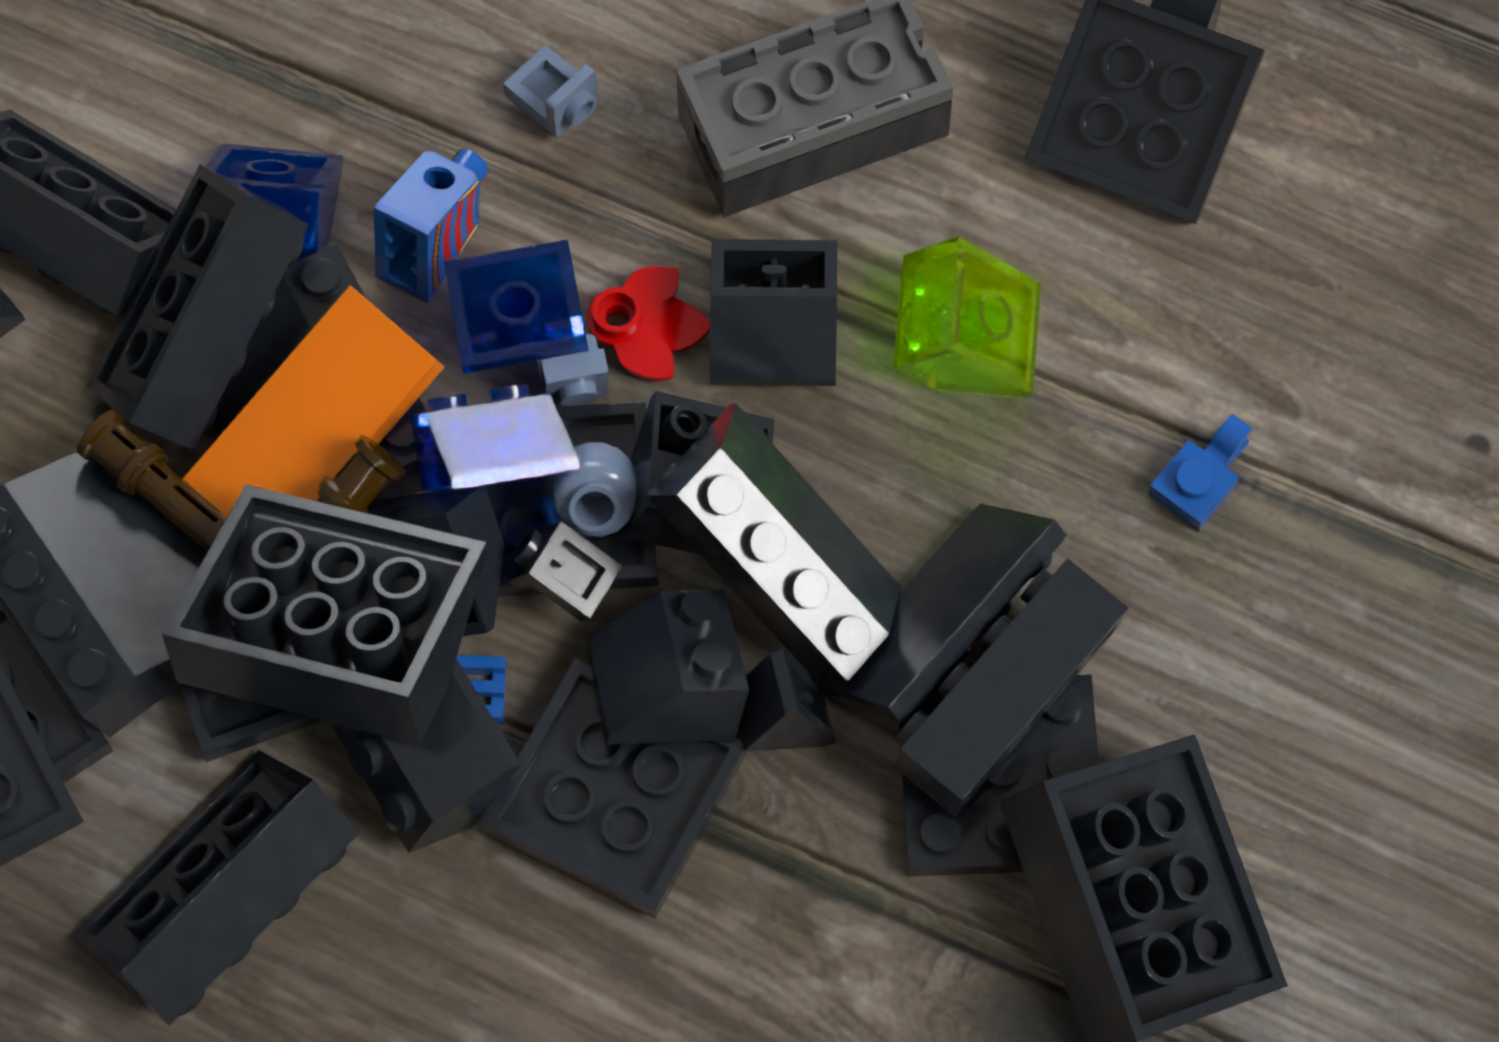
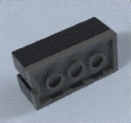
M868 0L676 69L678 118L723 217L949 135L953 85L934 47L922 51L924 26L911 0Z

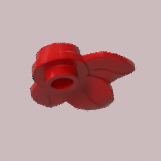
M661 265L640 268L631 274L622 287H612L602 291L590 302L586 313L588 330L590 334L596 337V341L606 347L614 348L617 358L625 370L635 376L652 381H665L674 377L672 353H680L702 341L710 331V321L695 307L675 298L679 286V269ZM620 314L627 317L629 321L623 326H611L607 323V320L613 315Z

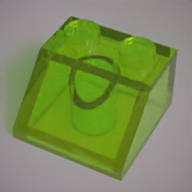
M960 236L903 255L893 368L939 391L1019 398L1033 395L1041 283Z

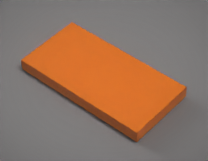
M350 285L183 479L226 517H228L246 484L317 501L320 497L317 494L319 482L325 476L333 477L357 450L355 441L361 435H365L379 444L445 366Z

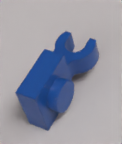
M1231 414L1218 429L1205 450L1188 440L1152 482L1149 488V495L1199 532L1237 487L1239 476L1228 469V467L1249 444L1250 440L1247 437L1253 428L1234 414Z

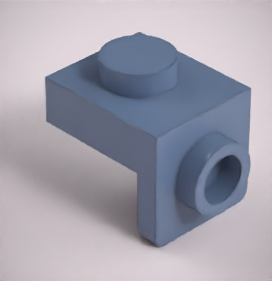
M546 45L503 83L504 96L556 139L571 125L579 126L584 123L595 110L599 100L596 71L587 64L578 71L575 70Z
M587 334L549 341L535 346V358L546 407L558 404L578 406L607 395L609 376L604 348L598 349L594 335Z

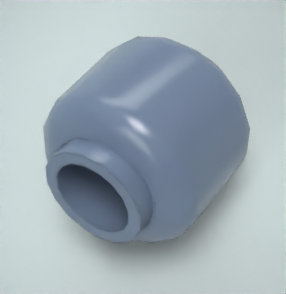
M587 442L573 447L560 459L554 472L553 506L560 521L585 537H604L618 532L629 522L636 507V477L630 459L620 449L604 442Z

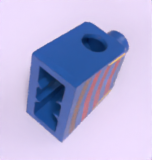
M460 149L452 160H449L433 151L423 152L374 207L375 276L426 303L430 301L479 225L480 183L488 173V166L478 154L468 149Z

